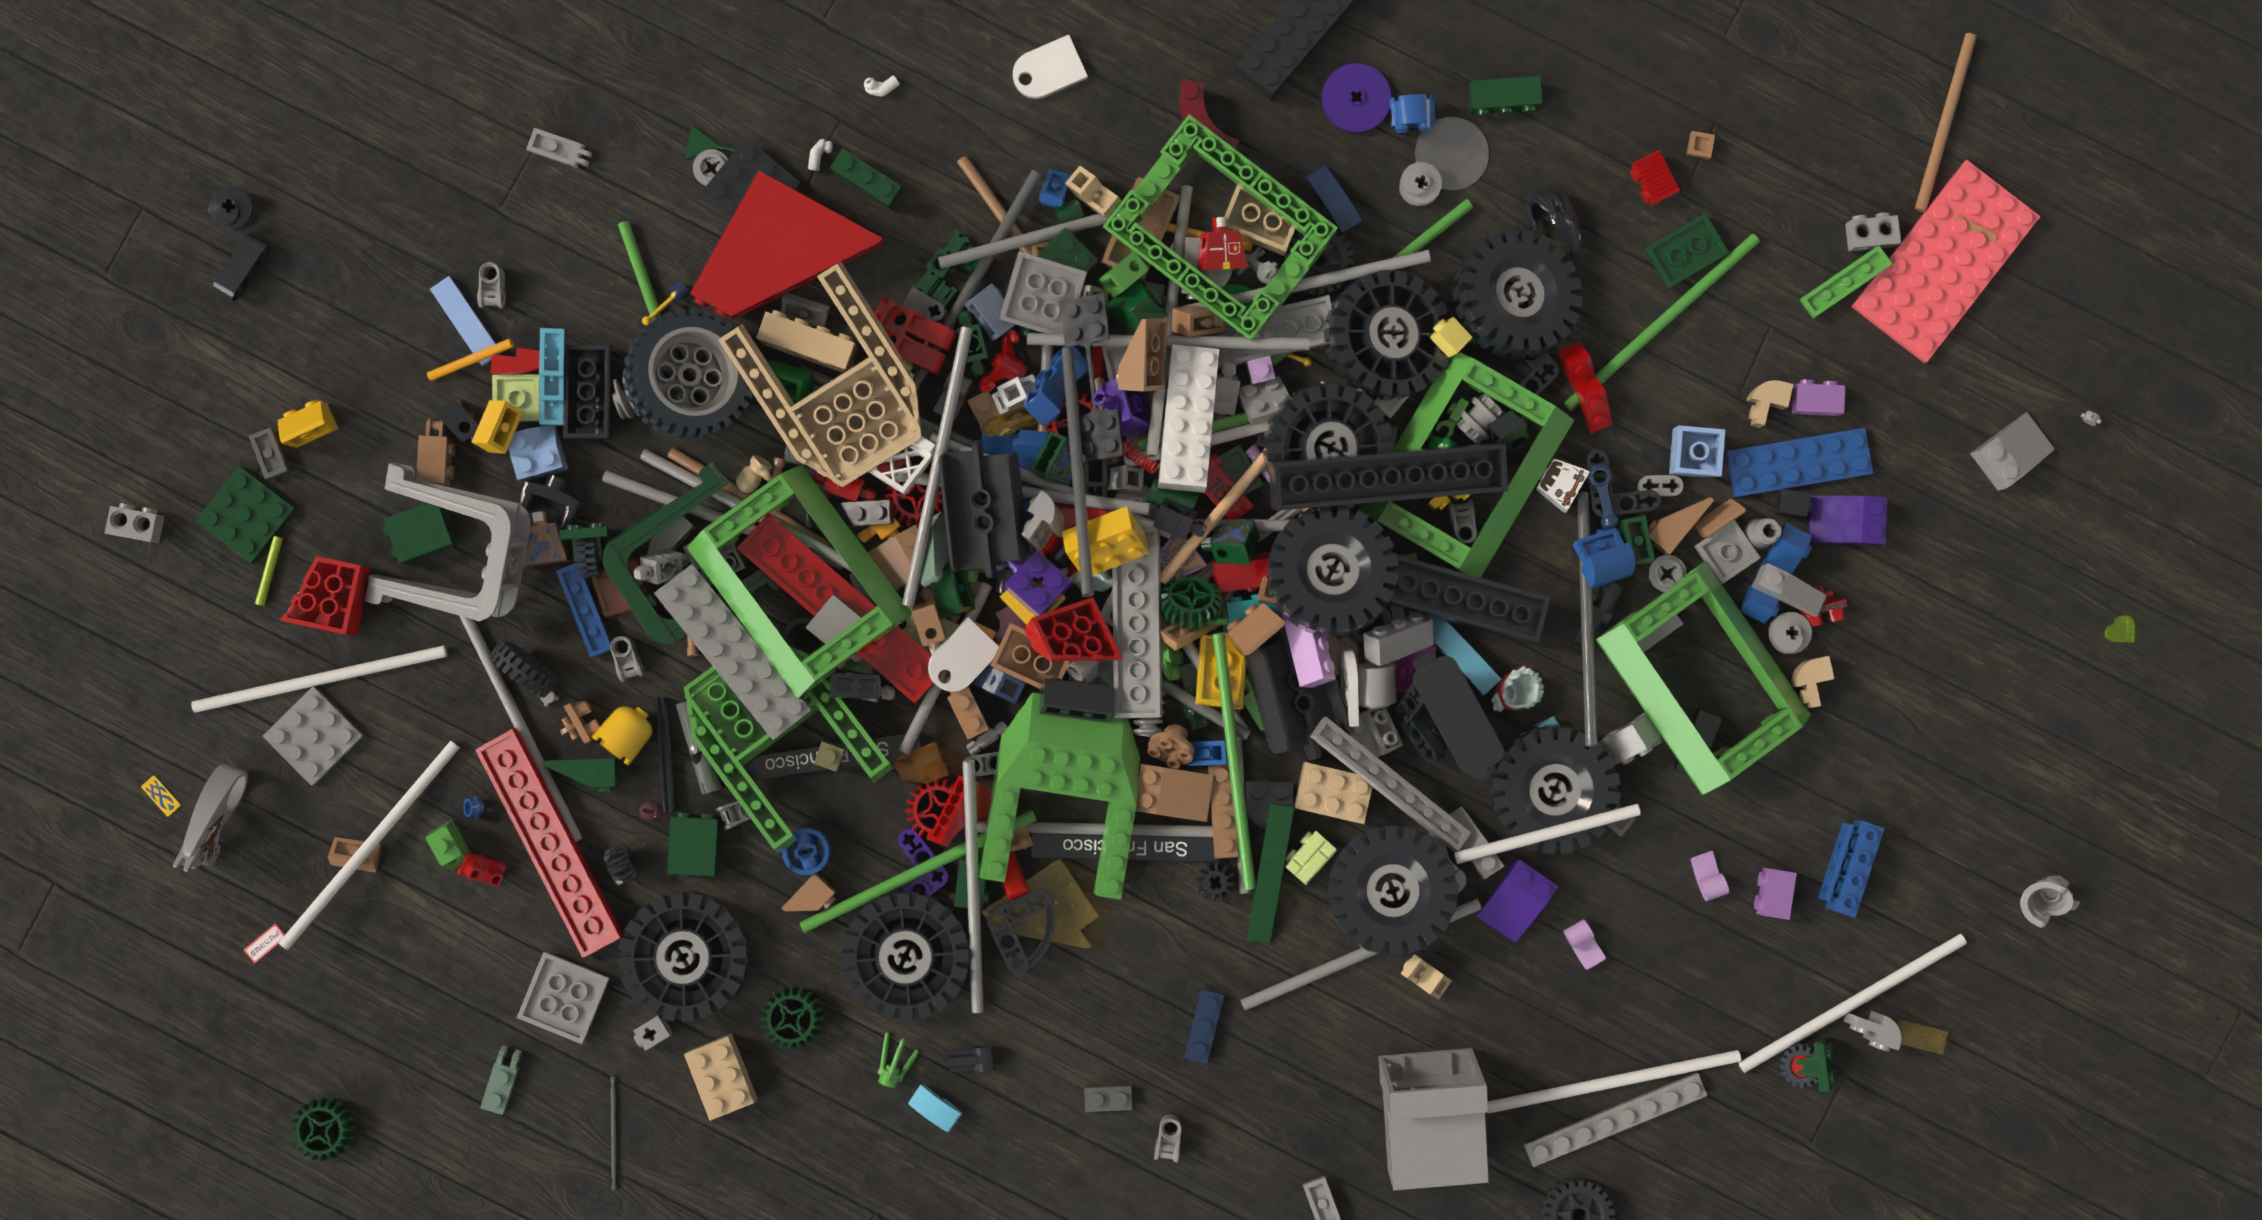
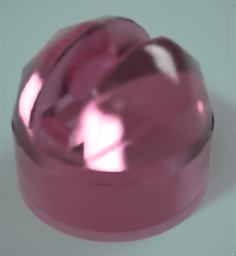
M645 802L640 806L639 814L644 820H653L658 816L659 808L654 802ZM643 808L654 810L653 815L644 813Z

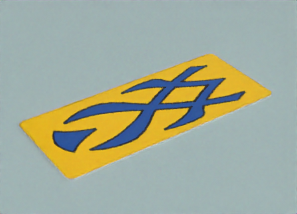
M154 775L141 786L167 817L180 807L179 802Z

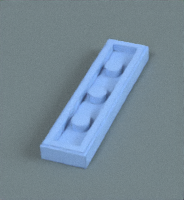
M450 276L430 288L473 353L496 344ZM492 356L479 361L481 366L491 362Z

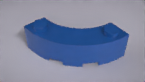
M1065 346L1051 358L1052 362L1047 371L1042 370L1032 383L1035 386L1033 392H1028L1025 398L1024 408L1043 427L1047 423H1053L1059 417L1061 405L1065 398L1062 349L1066 348ZM1072 346L1070 348H1073L1077 381L1080 377L1082 378L1088 374L1087 354L1079 346Z
M1020 429L1018 439L1014 438L1012 450L1019 456L1021 468L1030 471L1048 436V432ZM1025 481L1021 482V486L1042 489ZM1023 498L1025 522L1033 518L1028 511L1031 499Z
M1786 523L1781 530L1779 539L1772 543L1773 546L1767 558H1763L1756 574H1758L1761 566L1765 564H1771L1792 574L1802 558L1805 559L1809 555L1812 548L1809 545L1812 535ZM1751 586L1747 590L1740 612L1765 624L1771 616L1775 617L1780 608L1779 600Z

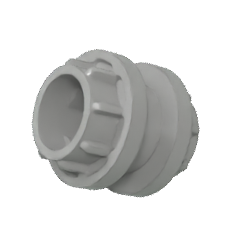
M1482 394L1479 398L1474 396L1471 401L1475 406L1468 413L1462 410L1460 413L1461 417L1457 422V426L1477 444L1483 439L1488 441L1491 438L1487 433L1490 430L1488 424L1506 414L1487 394Z

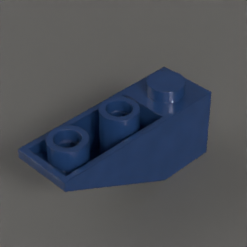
M987 665L971 682L1014 704H1017L1026 685V682L990 665Z

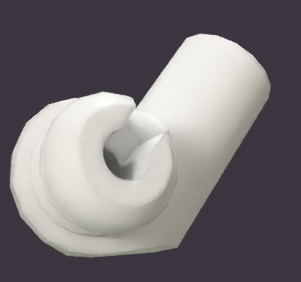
M891 76L883 83L875 81L873 78H868L864 82L867 93L880 97L886 96L900 85L894 76Z
M820 139L810 151L808 169L819 171L822 154L824 152H832L833 143L831 141Z

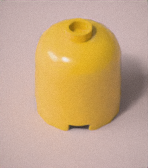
M628 706L619 707L599 727L592 738L596 741L601 738L602 741L599 744L620 760L624 756L626 759L623 762L629 766L652 735L651 724L646 720L649 715L639 707L635 710Z

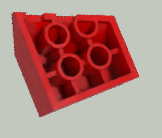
M317 556L303 579L302 587L298 594L294 595L287 613L283 614L280 621L357 636L365 603L368 578L371 575L372 567Z
M1093 597L1032 617L1024 629L1033 649L1049 661L1123 660Z

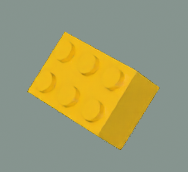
M1127 506L1088 521L1092 576L1149 554L1145 532ZM1075 526L1062 531L1066 554L1080 572L1077 529Z

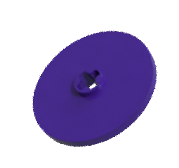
M1361 63L1347 64L1335 70L1326 80L1322 91V106L1327 118L1336 127L1346 132L1362 133L1375 128L1384 120L1390 108L1389 99L1391 98V91L1385 77L1375 68ZM1351 94H1361V103L1358 101L1353 103L1351 101L1353 98Z

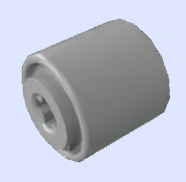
M1372 662L1356 664L1358 673V706L1368 709L1385 708L1397 701L1394 663L1390 662L1382 666Z

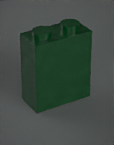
M426 503L383 519L385 523L383 531L393 545L391 548L392 556L395 561L398 560L401 564H407L457 546L445 508Z
M677 812V817H670L667 874L718 875L721 819L715 818V814L701 813V817L696 818L691 817V813Z

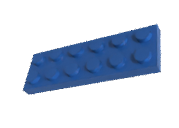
M1865 428L1726 452L1734 497L1873 474Z

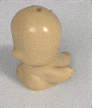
M753 455L750 459V466L744 467L736 478L737 487L744 493H754L760 486L762 478L769 482L772 480L770 474L773 471L772 465L764 458Z

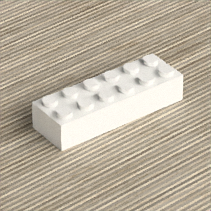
M1172 344L1158 488L1205 493L1219 349Z

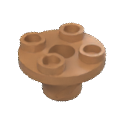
M1172 724L1163 732L1151 736L1147 753L1151 757L1165 762L1168 767L1178 769L1180 765H1185L1192 761L1195 750L1192 744L1186 740L1188 736L1187 730L1180 725Z

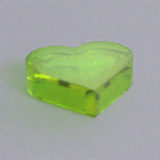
M2127 615L2117 617L2114 624L2106 628L2105 637L2110 642H2135L2134 620Z

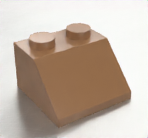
M1254 603L1244 611L1246 616L1239 621L1236 618L1227 626L1228 631L1225 633V636L1242 656L1251 654L1286 624L1264 603L1258 606Z

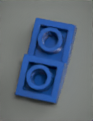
M983 430L982 443L984 453L989 455L1012 453L1014 438L1018 439L1019 433Z

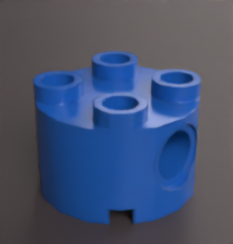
M1426 94L1398 96L1399 101H1396L1394 97L1389 99V106L1392 112L1390 127L1395 128L1396 133H1408L1409 128H1419V132L1433 131V126L1437 125L1435 118V95H1430V99H1427Z
M808 827L792 832L797 841L782 851L783 860L790 870L800 875H812L822 870L830 862L832 845L828 836L822 830Z

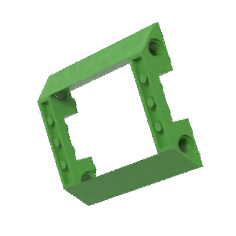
M1188 115L1160 151L1161 157L1135 191L1132 189L1129 191L1103 225V228L1251 341L1269 323L1321 256L1338 227L1191 115ZM1194 153H1197L1304 235V238L1301 241L1298 240L1291 249L1290 256L1263 290L1260 289L1253 298V303L1248 310L1243 304L1140 226V223Z
M1458 352L1449 357L1446 368L1439 372L1441 375L1432 383L1393 451L1422 448L1461 380H1463L1472 389L1479 393L1487 394L1521 414L1527 421L1543 427L1508 484V491H1504L1471 548L1391 501L1361 503L1358 510L1396 534L1402 535L1436 555L1439 559L1459 571L1481 578L1574 422V419L1555 405L1481 362Z
M802 465L775 477L703 529L687 547L798 699L837 671L836 667L873 640L874 642L878 641L912 616L911 610L908 606L902 605V598ZM795 496L877 605L876 608L802 662H800L719 552L724 547H730L739 540L738 535L774 509L780 511Z
M1706 561L1669 586V590L1644 608L1630 614L1596 639L1702 795L1732 780L1802 728L1811 716ZM1700 597L1703 598L1776 707L1782 709L1778 713L1771 714L1761 722V727L1732 748L1722 750L1716 756L1710 751L1637 644V642Z

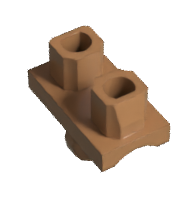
M587 700L576 704L569 703L564 706L573 724H571L568 717L562 719L565 726L560 731L562 736L569 733L572 740H575L579 737L575 731L576 729L584 743L594 741L595 739L592 736L601 725L597 719L588 724L585 723L583 716L592 712Z

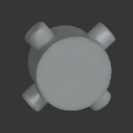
M2092 411L2081 414L2083 421L2089 425L2096 426L2097 423L2100 424L2102 421L2099 419L2100 416Z
M553 690L545 698L540 697L546 707L549 706V703H553L559 698Z

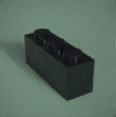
M1056 677L1045 678L1041 686L1039 714L1109 723L1114 714L1115 688L1108 687L1106 684L1091 685L1078 680L1069 682L1062 681Z

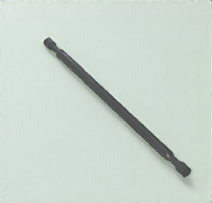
M611 1076L612 1190H617L615 1076Z

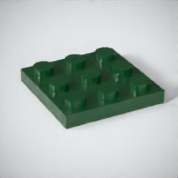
M238 466L196 519V522L250 564H254L273 540V536L277 535L296 508L242 466Z

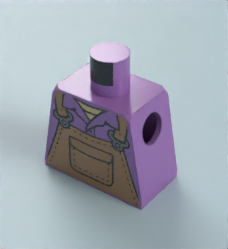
M1173 535L1160 549V573L1188 541L1187 538L1183 540ZM1195 550L1170 581L1172 582L1174 577L1180 579L1182 575L1187 577L1204 568L1207 564Z

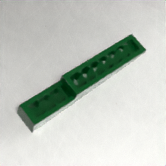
M1274 802L1269 804L1247 940L1270 943L1294 812L1293 805Z

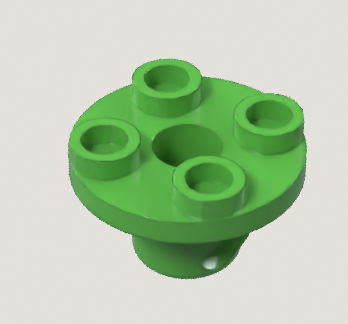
M1161 640L1160 658L1163 673L1169 681L1178 680L1181 677L1179 664H1183L1181 650L1175 651Z

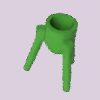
M886 1032L881 1064L878 1070L880 1075L878 1082L884 1086L896 1088L897 1083L902 1082L904 1075L915 1060L919 1050L916 1049L901 1072H899L900 1068L897 1067V1063L905 1043V1039H901L892 1064H887L885 1067L890 1035L889 1032Z

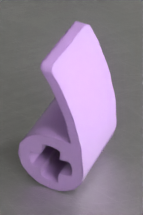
M1713 851L1690 859L1698 886L1705 901L1729 894L1727 882L1724 876L1719 874Z
M1584 919L1563 931L1586 970L1606 959L1594 939L1593 932Z

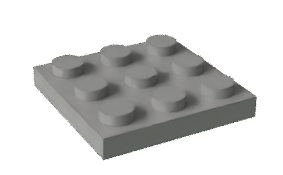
M1019 251L999 319L1043 333L1064 334L1060 301L1080 297L1087 272Z
M312 687L263 737L311 786H315L364 735L316 687Z
M545 951L542 954L517 1018L583 1044L611 977Z

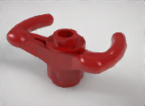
M1009 330L1003 335L1001 339V354L998 353L992 362L994 369L980 380L979 388L982 392H990L995 388V382L1003 378L1012 380L1016 377H1024L1027 366L1024 365V361L1016 358L1012 343L1019 341V334L1016 330Z

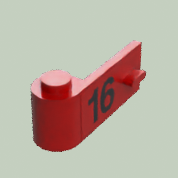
M1214 453L1212 456L1209 455L1205 494L1217 506L1235 484L1220 466L1223 465V462ZM1242 494L1225 516L1227 519H1239L1253 507V504Z

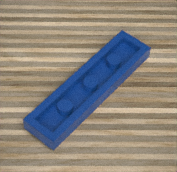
M574 563L557 570L556 573L590 658L610 651L611 640L587 580L579 576L577 564Z

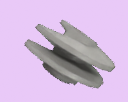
M1416 162L1404 170L1400 179V194L1411 205H1428L1439 195L1442 188V178L1439 171L1433 165L1426 162ZM1419 180L1423 181L1424 186L1422 189L1418 188Z
M623 377L624 384L627 381L626 377ZM614 379L615 393H613V400L621 419H625V416L632 419L635 414L633 408L636 405L633 401L630 403L628 401L629 390L624 389L622 391L618 380Z
M1782 613L1776 616L1770 624L1769 639L1773 647L1783 654L1801 652L1808 646L1811 640L1812 629L1810 623L1799 613ZM1786 630L1794 631V636L1786 635Z

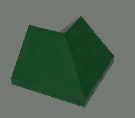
M1141 278L1137 279L1126 290L1106 304L1108 313L1125 335H1134L1142 319L1164 318L1168 315Z

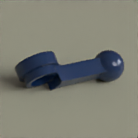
M1597 463L1590 468L1588 477L1591 484L1596 486L1599 492L1604 514L1601 518V525L1605 530L1617 528L1620 523L1618 515L1613 513L1608 491V484L1612 479V471L1608 465ZM1597 470H1604L1607 473V478L1602 482H1598L1594 479L1593 474Z

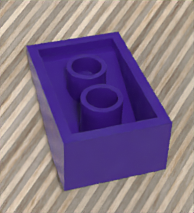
M1810 496V500L1813 502L1812 510L1809 514L1808 534L1812 535L1810 542L1874 546L1885 544L1887 497Z
M1515 858L1476 917L1516 943L1546 906L1558 886L1521 860Z

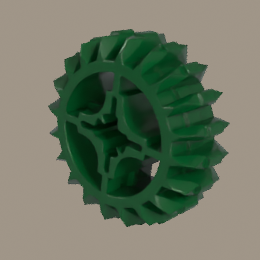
M1192 574L1190 577L1182 575L1180 579L1174 577L1172 582H1167L1165 588L1161 591L1162 615L1165 616L1166 621H1171L1173 626L1180 625L1181 630L1184 627H1189L1190 631L1195 627L1201 630L1203 625L1209 627L1211 623H1216V620L1222 613L1223 600L1221 590L1217 588V584H1211L1210 578L1203 580L1202 576L1195 578Z
M795 986L790 987V993H788L786 987H782V996L777 991H774L772 994L775 1000L769 997L766 999L770 1007L763 1006L761 1008L762 1011L768 1013L767 1015L760 1016V1020H767V1023L763 1024L761 1028L770 1029L765 1034V1037L768 1038L773 1034L775 1038L771 1043L774 1045L780 1040L781 1049L786 1046V1043H789V1050L794 1049L795 1043H797L799 1049H802V1040L810 1045L812 1041L809 1035L816 1039L819 1035L814 1029L822 1030L823 1028L821 1024L817 1023V1021L824 1020V1016L817 1015L818 1012L823 1010V1007L815 1008L814 1005L819 1002V999L816 998L811 1001L809 999L813 994L811 991L804 996V987H801L798 993H796ZM795 999L805 1005L795 1009L789 1003L787 1004L785 1000ZM777 1005H779L783 1018L781 1022L775 1025L774 1011ZM801 1011V1013L795 1019L797 1023L791 1021L787 1022L786 1024H783L789 1017L787 1013L793 1015ZM809 1011L811 1023L806 1032L803 1028L802 1016ZM790 1027L795 1032H798L800 1036H787L781 1033L780 1030Z
M320 1097L318 1101L314 1098L310 1100L309 1104H302V1110L295 1112L297 1118L292 1119L291 1123L296 1127L290 1129V1133L296 1134V1137L292 1138L291 1142H299L300 1145L296 1147V1150L304 1149L303 1157H307L311 1153L312 1161L317 1160L318 1157L321 1162L326 1161L327 1158L333 1160L336 1158V1154L339 1156L344 1154L343 1148L347 1149L351 1146L348 1140L354 1139L355 1135L349 1131L355 1130L356 1126L349 1124L350 1121L354 1120V1116L347 1117L346 1114L350 1109L342 1110L343 1102L340 1101L335 1105L334 1098H330L328 1101H326L325 1097ZM316 1111L328 1112L333 1117L325 1119L322 1115H318ZM308 1119L310 1120L308 1123L311 1126V1132L309 1135L307 1134L306 1129ZM337 1123L340 1130L338 1139H336L337 1135L334 1129ZM329 1124L324 1133L316 1135L320 1131L321 1126ZM316 1139L322 1140L325 1144L328 1143L330 1147L317 1146L313 1141Z

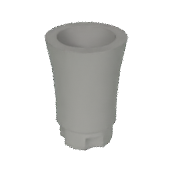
M1754 518L1746 523L1743 533L1755 550H1764L1779 539L1781 527L1773 519ZM1763 529L1767 531V535L1763 533Z

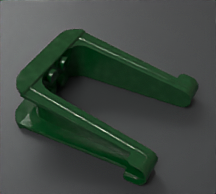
M716 461L699 471L701 484L607 541L603 550V565L607 574L646 633L653 640L662 644H673L687 634L672 616L661 614L655 608L657 605L655 598L650 591L644 592L642 589L644 582L642 580L635 579L634 573L629 569L628 558L640 545L730 483ZM759 568L740 578V581L749 593L757 590L767 582L774 590L781 588ZM715 592L718 595V597L722 600V602L727 606V608H729V604L726 602V600L723 598L720 592Z

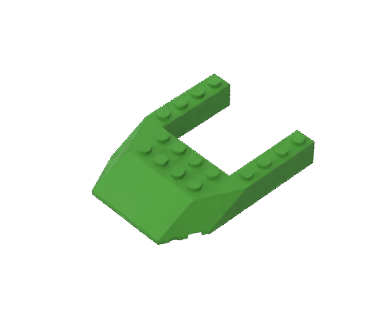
M790 647L800 662L809 657L807 653ZM712 666L684 687L691 738L777 854L785 850L797 839L743 766L818 710L822 713L873 783L893 769L842 699L829 696L831 685L826 679L801 696V699L810 708L811 712L773 741Z
M1032 693L1001 736L979 877L981 879L1005 882L1020 788L1102 800L1109 803L1094 894L1121 900L1137 804L1140 756L1129 719L1114 718L1113 714L1109 723L1039 714L1040 694Z

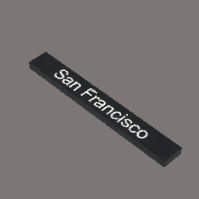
M906 734L872 739L887 760L922 755L919 736L909 755L898 750ZM844 743L835 744L847 749L841 767L860 765ZM820 747L760 755L754 757L743 766L753 780L827 769L814 764Z
M1032 834L1034 845L1031 848V857L1099 859L1103 835ZM1131 836L1128 860L1219 862V859H1214L1213 838Z

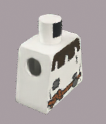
M1553 459L1549 468L1546 467L1541 475V482L1536 490L1566 513L1588 476L1589 471Z

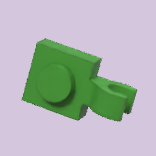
M1462 398L1457 403L1453 401L1446 412L1450 415L1449 418L1438 423L1435 432H1438L1442 426L1448 428L1446 437H1450L1461 417V411L1466 409L1469 402Z

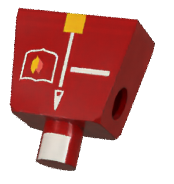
M1226 217L1212 218L1213 232H1204L1200 235L1197 270L1247 268L1240 231H1227Z

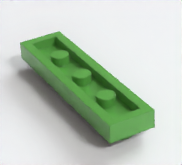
M1878 245L1802 297L1800 302L1814 319L1890 267L1892 263Z

